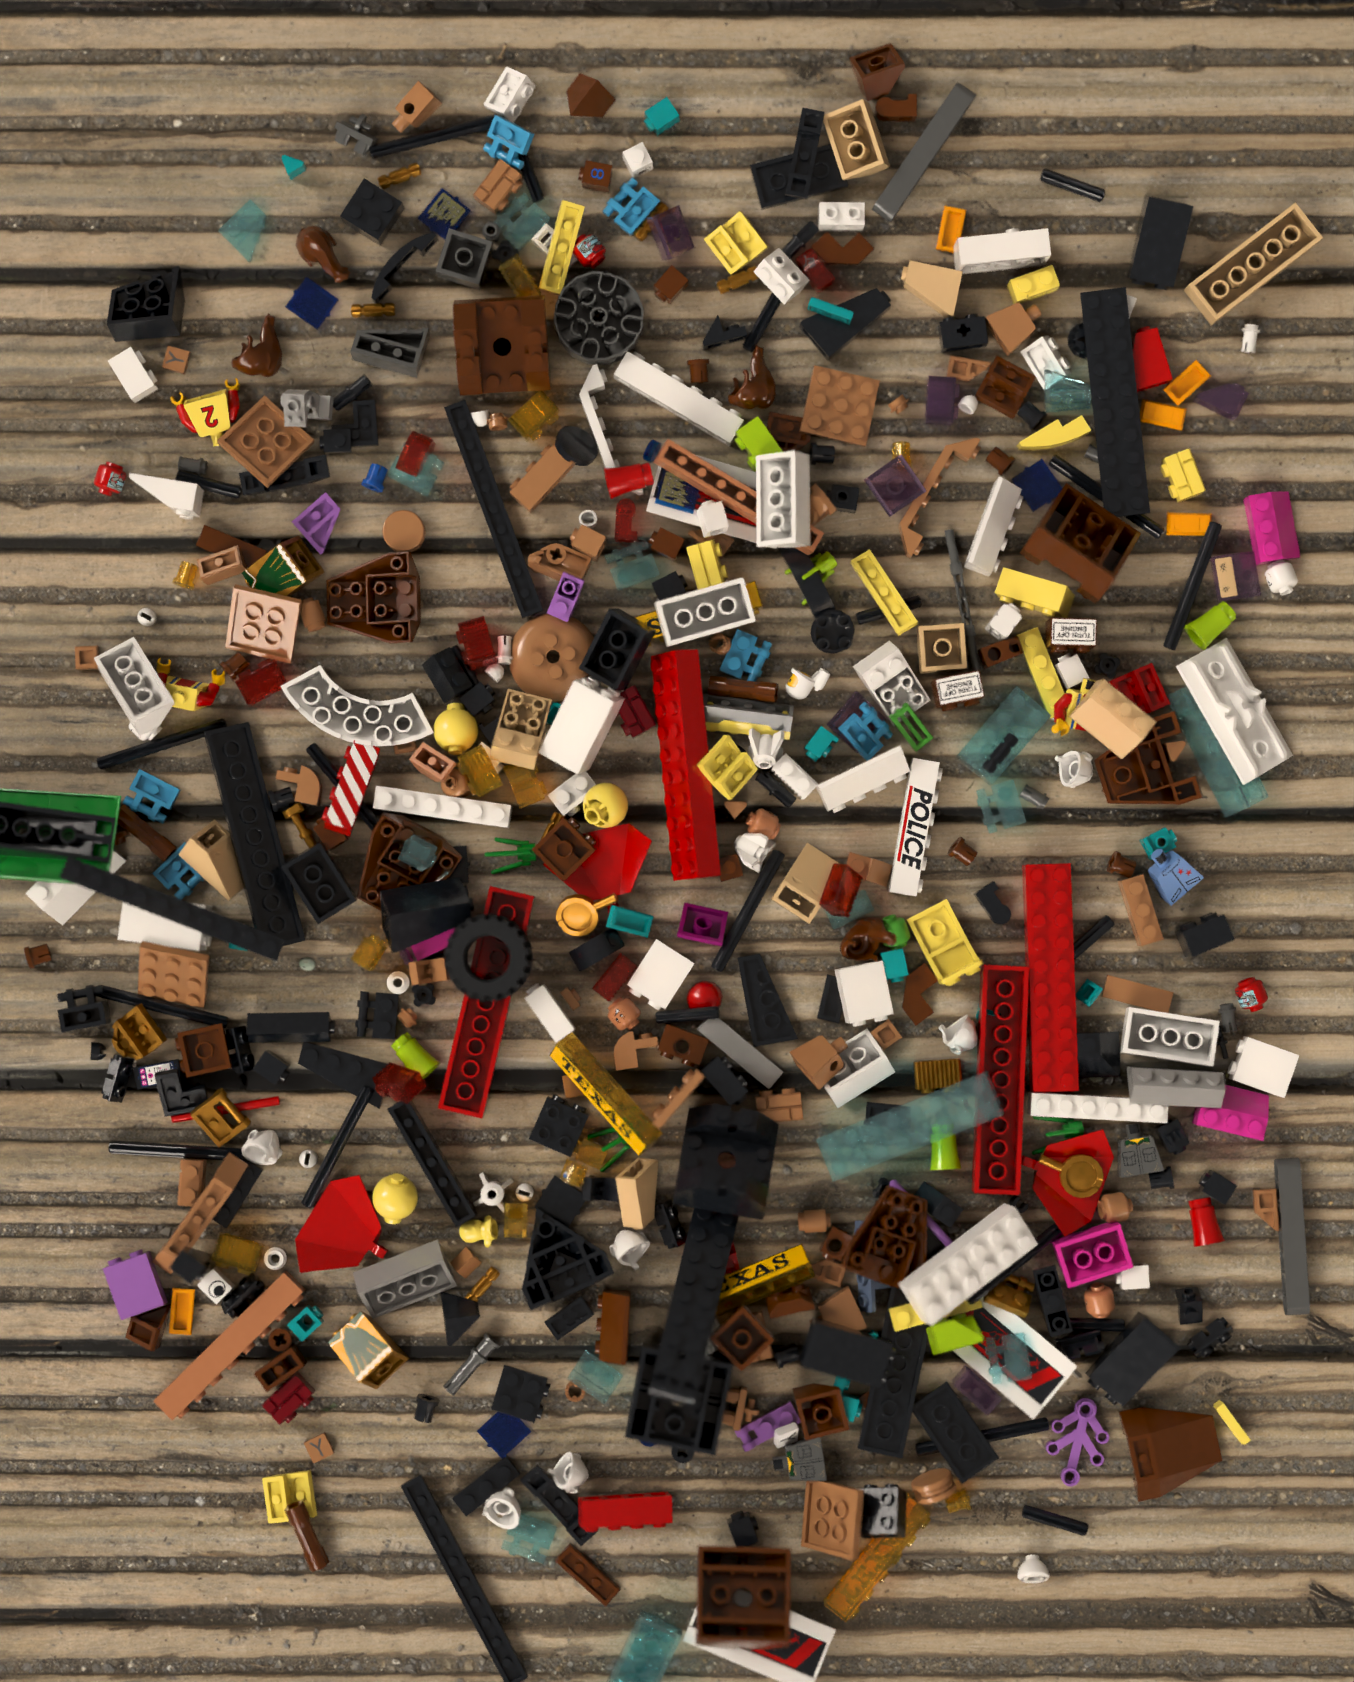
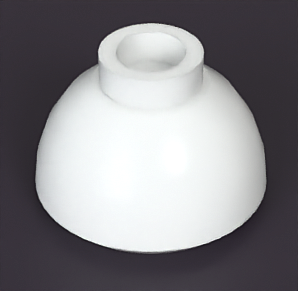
M1027 1555L1026 1560L1018 1570V1579L1024 1583H1041L1050 1577L1048 1568L1039 1560L1038 1555Z

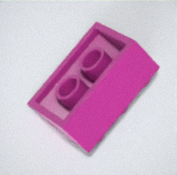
M1289 491L1267 492L1246 497L1244 505L1255 566L1279 560L1285 561L1301 558Z
M1225 1085L1226 1091L1221 1108H1195L1193 1124L1261 1141L1264 1139L1268 1122L1269 1095Z
M1118 1222L1104 1223L1069 1234L1066 1237L1057 1238L1052 1242L1059 1267L1068 1288L1134 1268L1121 1225Z

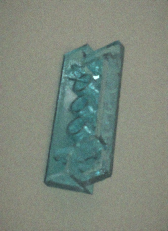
M1186 686L1167 695L1170 702L1169 705L1172 711L1177 713L1181 729L1225 818L1268 798L1269 796L1259 776L1244 785L1242 784L1188 687Z

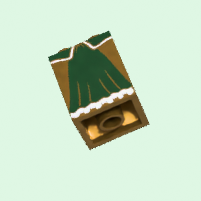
M298 535L278 544L243 571L242 575L245 577V582L250 588L290 597L325 571Z
M362 1311L352 1315L349 1322L343 1328L334 1332L332 1339L328 1341V1344L360 1383L376 1390L409 1359L404 1351L372 1317Z

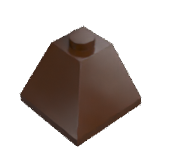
M892 43L849 58L859 88L867 101L877 100L889 94L905 68V63Z
M812 1383L792 1388L805 1441L850 1430L839 1387Z

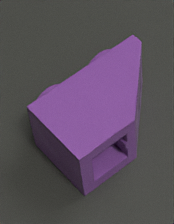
M563 572L547 614L568 622L574 613L585 580Z

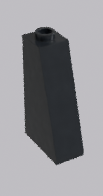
M875 288L836 305L853 311L854 314L850 325L821 314H815L802 320L799 328L825 359L829 361L889 311L891 307L889 302L891 300L884 291L880 292Z

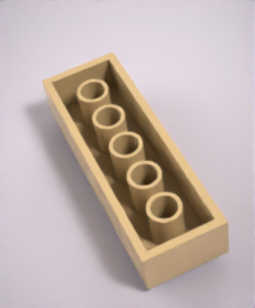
M1295 202L1191 282L1184 291L1212 326L1316 246L1323 237Z

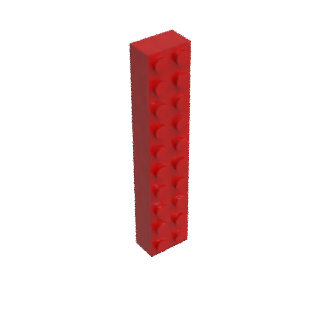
M698 649L673 650L651 656V670L653 672V692L656 702L655 714L658 722L657 735L660 742L662 782L665 792L664 804L667 812L666 825L669 831V850L671 852L673 881L721 876L712 784L697 766L708 753Z
M1071 863L1022 865L1026 966L1029 967L1027 1018L1030 1091H1079Z
M490 886L483 914L501 915L513 920L527 934L535 896ZM494 936L478 938L470 969L475 975L483 979H495L501 976L510 964V951L507 945L501 939ZM464 994L438 1109L481 1119L484 1117L512 995L497 1001H479Z
M981 965L972 1192L1020 1195L1029 967ZM986 1009L993 1011L995 1016L987 1015Z

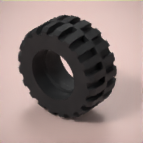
M481 914L468 918L455 928L445 948L444 963L450 981L466 996L479 1001H497L514 994L526 982L532 969V946L526 936L527 934L513 920L501 915ZM483 936H494L501 939L510 951V964L507 970L495 979L478 977L468 965L467 954L470 946L475 940Z

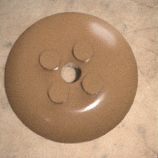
M546 613L530 619L520 627L512 640L511 656H513V659H511L509 667L515 682L525 693L552 699L551 703L564 702L574 680L590 676L580 670L579 667L594 637L583 623L573 617L566 622ZM550 652H558L560 655L559 661L550 663L547 660L548 654Z

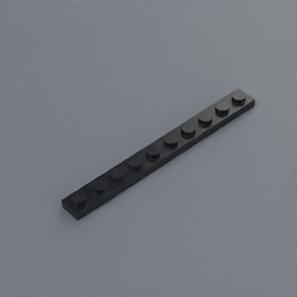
M465 400L446 406L444 409L522 619L543 611L542 605Z
M69 856L60 875L61 879L277 961L285 941L272 934Z
M422 1474L401 1484L406 1498L503 1681L521 1682L527 1679L528 1674Z

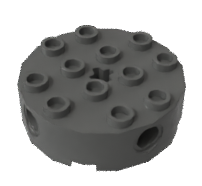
M591 271L575 277L562 289L555 304L554 325L561 345L572 357L589 365H608L622 360L627 351L631 352L636 348L643 333L644 309L638 292L626 279L611 273ZM595 316L603 317V321H595Z

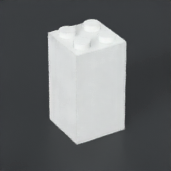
M592 676L574 680L538 752L576 774L590 770L625 700L624 697L620 696V691H616L611 687H608V689L600 685L601 681Z
M124 902L122 904L117 940L139 943L145 941L204 951L207 949V946L210 947L212 936ZM191 903L215 913L211 905Z

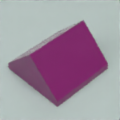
M684 902L677 937L722 946L728 912Z

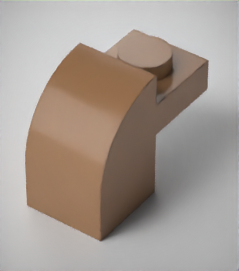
M302 765L300 774H297V769L284 767L283 771L277 770V780L297 784L294 801L316 806L320 805L322 783L319 776L313 770Z
M445 958L409 962L411 984L417 985L450 980L447 968H445Z
M634 1031L623 1034L618 1039L614 1048L616 1071L639 1067L636 1049L658 1046L657 1036L652 1037L651 1032L638 1034L639 1039H635Z

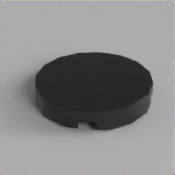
M565 426L560 429L555 437V447L558 453L566 461L570 462L572 460L576 462L575 465L588 466L595 460L598 454V446L595 440L581 428Z

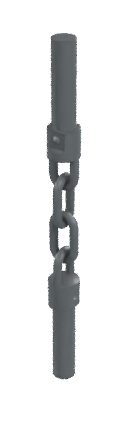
M950 529L944 531L951 562L949 566L954 579L962 623H964L972 671L981 669L975 641L976 633L970 616L963 579L962 562L959 561L954 530ZM958 575L960 576V581H959V582H957V577H956V576H958ZM961 587H962L963 597L960 596L959 588H961ZM962 603H965L967 612H963ZM967 618L969 625H966L965 619Z

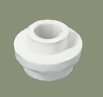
M396 971L389 975L387 987L392 993L401 994L409 988L410 981L405 973ZM396 978L402 980V985L400 987H396L394 985V980Z
M272 1247L266 1251L264 1263L269 1269L279 1270L286 1264L287 1255L283 1249ZM273 1254H277L280 1257L279 1262L272 1260Z

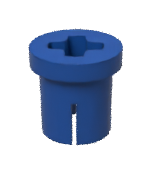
M372 463L366 479L362 480L361 485L375 492H383L384 486L382 485L388 469Z

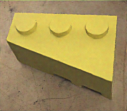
M1004 567L995 590V594L1000 598L999 601L1003 603H1016L1026 610H1036L1044 615L1057 618L1068 617L1075 596L1066 585Z

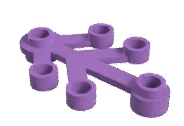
M1089 1398L1079 1399L1075 1403L1073 1412L1061 1419L1056 1418L1051 1422V1429L1055 1433H1062L1067 1425L1078 1420L1076 1429L1056 1441H1048L1045 1446L1047 1453L1054 1456L1059 1453L1060 1449L1072 1443L1067 1467L1060 1474L1062 1482L1067 1486H1075L1080 1480V1475L1076 1468L1082 1444L1090 1456V1462L1094 1466H1101L1104 1462L1103 1455L1096 1450L1085 1431L1088 1422L1095 1432V1439L1098 1443L1105 1444L1109 1441V1434L1106 1430L1102 1429L1095 1417L1097 1406ZM1084 1405L1089 1406V1411L1087 1413H1083L1081 1411V1408ZM1056 1422L1062 1423V1427L1059 1430L1054 1429ZM1100 1433L1106 1434V1438L1104 1440L1098 1439V1435ZM1051 1444H1055L1057 1446L1054 1452L1049 1451V1446ZM1095 1455H1099L1101 1457L1100 1461L1097 1463L1093 1462V1457ZM1067 1472L1073 1473L1072 1479H1066L1065 1475Z

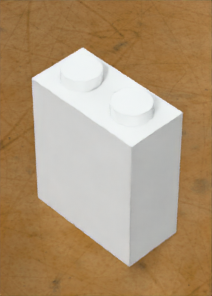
M656 939L627 985L631 987L629 992L638 998L642 995L649 999L648 1004L657 1010L661 1007L666 1009L694 963Z
M883 960L835 969L845 1023H852L853 1027L865 1025L868 1019L874 1018V1021L878 1022L887 1020V1015L894 1014Z
M537 983L526 991L528 996L524 999L556 1043L576 1029L545 984L540 986Z
M1243 1036V1039H1240L1236 1045L1235 1052L1238 1053L1236 1059L1231 1061L1228 1068L1229 1079L1285 1098L1299 1055Z

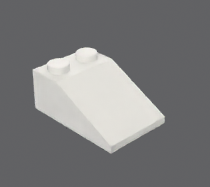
M133 473L129 474L131 480L175 511L177 515H180V518L193 520V516L200 517L204 490L198 484Z

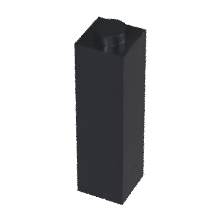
M329 1012L247 1013L246 1035L249 1043L331 1042V1034H335V1020H331Z

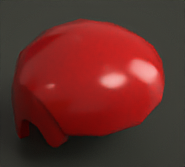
M701 981L689 989L686 1000L689 1009L712 1006L720 1008L723 996L721 989L714 982Z

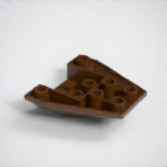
M411 552L387 553L326 580L327 625L390 644L413 643L421 623L420 576Z
M383 813L371 832L357 898L381 911V890L446 880L451 876L462 859V855L442 836L403 815Z
M887 1186L849 1242L841 1267L854 1274L901 1289L898 1284L927 1262V1200Z
M1148 1407L1118 1411L1123 1434L1126 1436L1135 1476L1133 1482L1138 1502L1162 1497L1222 1461L1213 1415Z

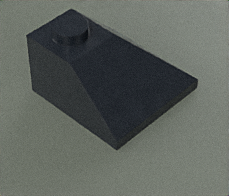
M1119 1031L1077 1033L1078 1078L1121 1077Z

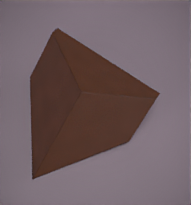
M579 73L567 89L570 116L603 118L616 101L597 79Z
M171 1304L132 1316L125 1338L150 1351H155L160 1347Z

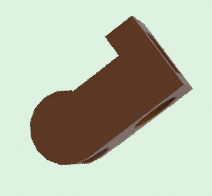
M908 94L906 100H892L888 97L880 98L875 106L874 113L876 118L880 121L915 122L917 118V94Z
M1018 636L977 650L984 669L1024 653Z

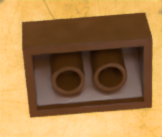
M603 1289V1295H598V1309H602L601 1318L597 1317L596 1331H601L600 1340L595 1342V1354H599V1361L626 1365L631 1291Z

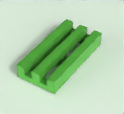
M904 703L902 708H898L896 713L888 717L912 749L917 752L931 741L933 736L911 707ZM908 712L926 738L922 739L903 713ZM900 717L902 719V721L905 723L908 729L918 740L919 743L917 745L906 732V730L903 728V726L900 724V722L897 720V718Z

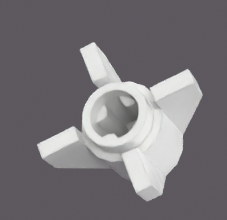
M749 729L751 745L748 746V755L754 764L761 769L773 767L783 756V748L780 746L784 740V732L781 730L773 734V736L769 734L760 735L755 729Z
M744 833L739 835L734 842L735 852L744 865L759 873L768 851L775 847L776 842L768 840L769 837L762 833Z
M484 1172L480 1173L479 1176L484 1186L481 1189V1198L473 1202L474 1206L476 1207L484 1202L490 1206L497 1205L503 1213L506 1212L508 1209L502 1201L505 1194L504 1189L514 1182L513 1179L510 1178L501 1184L497 1181H489ZM490 1190H494L496 1192L495 1198L493 1196H488Z

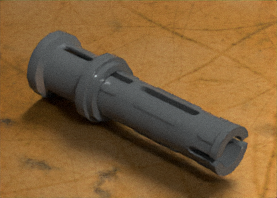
M485 1333L483 1340L477 1347L471 1349V1355L443 1386L447 1392L454 1396L481 1364L487 1363L490 1354L496 1348H500V1343L493 1336Z

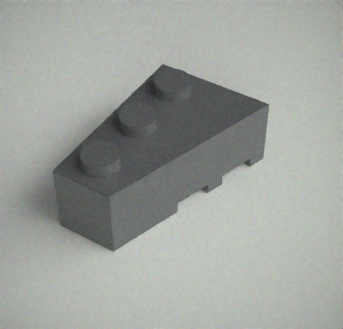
M402 328L386 331V329L357 330L351 348L352 360L417 378L430 339L429 328H422L421 330Z

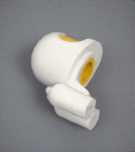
M792 667L791 672L793 674L788 683H786L785 690L794 699H804L809 695L813 687L815 691L822 690L830 673L820 668L819 671L810 676Z

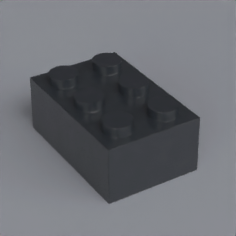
M609 608L579 669L616 691L626 690L656 630L619 608Z
M321 841L281 866L317 924L357 901L356 894Z

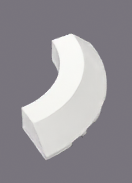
M321 665L280 686L289 701L308 721L332 736L353 743L355 740V743L361 745L394 746L413 742L434 733L421 705L413 693L401 698L384 701L360 698L340 688Z

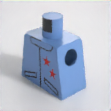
M1157 849L1151 854L1155 864L1148 869V873L1161 899L1171 906L1204 878L1187 861L1172 850L1165 854L1162 849Z

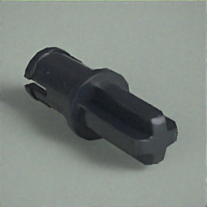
M809 221L796 235H792L793 238L782 249L789 259L802 247H806L805 244L819 231L817 225Z
M363 374L351 385H346V389L334 398V409L339 411L352 400H358L359 395L373 386L369 378Z
M763 769L755 778L756 781L770 792V796L774 795L787 808L796 801V797L781 785L782 782H778L766 769Z

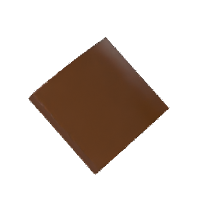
M996 356L975 397L985 405L1014 419L1036 376Z

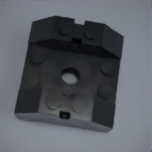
M715 1103L689 1108L672 1204L763 1220L767 1206L779 1124L759 1111L741 1108L740 1112L731 1111L732 1106ZM723 1153H729L734 1156L735 1165L731 1168H724L718 1163V1157Z
M643 1342L625 1438L716 1456L733 1363L729 1359L705 1356L694 1405L684 1404L682 1406H675L671 1400L648 1394L660 1346ZM683 1354L677 1355L679 1359L685 1358Z

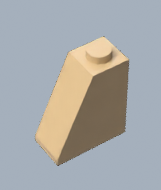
M911 260L908 267L903 266L901 280H905L903 287L945 318L953 317L963 271Z
M638 1157L615 1177L623 1227L641 1230L654 1219L658 1160Z

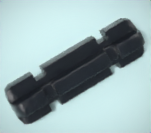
M1008 733L1003 739L1004 742H1001L992 752L990 760L987 759L982 767L987 772L994 773L998 768L996 765L1001 764L1011 752L1010 748L1016 746L1019 740L1013 734Z

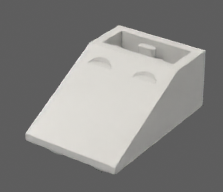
M890 641L853 666L861 681L889 720L888 716L896 713V710L902 708L904 703H907L915 712L930 701V698L902 653ZM907 711L903 713L906 717L909 716Z

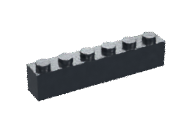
M408 1096L387 1109L454 1225L458 1227L475 1217L477 1211L411 1098Z

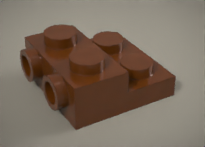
M566 816L531 849L563 882L597 849L594 846L597 843L595 839L588 833L584 836L578 830L581 827L574 818L568 819Z
M223 1023L177 1033L178 1038H175L177 1050L181 1051L183 1060H180V1067L182 1073H186V1077L232 1068Z

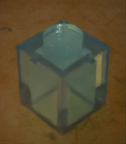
M413 835L406 839L398 859L419 871H423L428 867L431 868L437 858L435 852L438 847Z

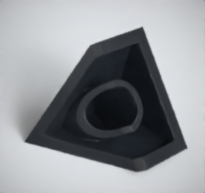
M441 1292L447 1345L451 1347L480 1318L478 1303L474 1300Z

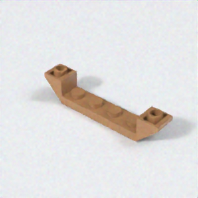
M973 438L946 445L898 526L905 554L909 559L913 554L917 556L924 544L921 543L923 536L909 529L908 526L914 527L920 517L916 514L920 506L925 508L931 498L928 492L931 487L936 489L943 478L939 475L943 467L948 469L954 459V457L950 456L951 454L965 462H968L970 457L975 459L981 447L977 446L980 439Z
M231 1152L228 1153L216 1170L212 1180L168 1242L164 1243L152 1260V1263L169 1274L173 1273L169 1269L171 1263L185 1246L190 1248L194 1246L240 1180L248 1166L246 1162Z

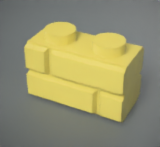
M1053 265L1011 279L1007 286L1013 303L1019 302L1022 304L1044 296L1046 293L1050 294L1057 291L1060 284Z
M1190 448L1165 457L1162 460L1163 464L1160 465L1161 472L1165 478L1168 477L1171 484L1168 486L1170 495L1173 499L1176 498L1177 502L1192 498L1206 491Z
M712 539L686 547L698 590L726 582L725 578H728L726 566L721 565L719 557L722 556V550L719 543L715 544V540Z

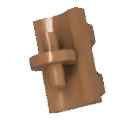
M740 1386V1389H728L726 1402L736 1403V1411L724 1410L722 1423L733 1426V1430L740 1431L743 1413H746V1422H751L753 1415L760 1414V1409L754 1408L755 1399L749 1398L748 1406H745L748 1390L744 1386Z

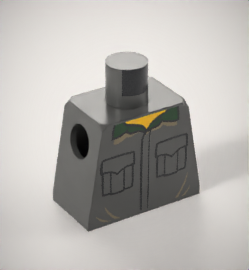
M1139 1123L1127 1124L1128 1138L1118 1139L1117 1141L1118 1176L1124 1178L1164 1171L1152 1135H1141Z
M820 1437L805 1441V1438L799 1439L785 1446V1456L773 1457L774 1471L788 1469L790 1480L827 1481Z

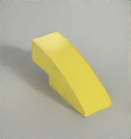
M1082 415L1064 426L1057 419L1020 441L1017 447L1019 450L1054 448L1082 438L1089 434L1091 429Z

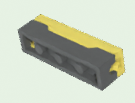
M704 694L703 702L707 731H722L733 735H749V729L753 728L760 735L769 734L773 736V734L782 730L784 732V739L790 740L794 705Z

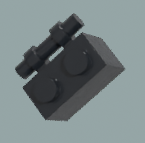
M458 645L452 648L448 647L432 655L422 664L444 704L461 696L468 689L479 683L476 677L478 675L477 672L470 667L466 660L467 655L464 651L460 650Z
M88 985L86 988L79 990L72 988L57 994L58 1002L67 1001L68 1008L57 1010L61 1032L111 1023L108 1001H96V995L104 994L103 985L95 987L94 985ZM87 997L88 1004L76 1005V999Z

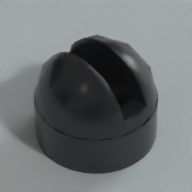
M91 1042L90 1060L98 1061L105 1058L106 1054L100 1053V1050H107L104 1044Z

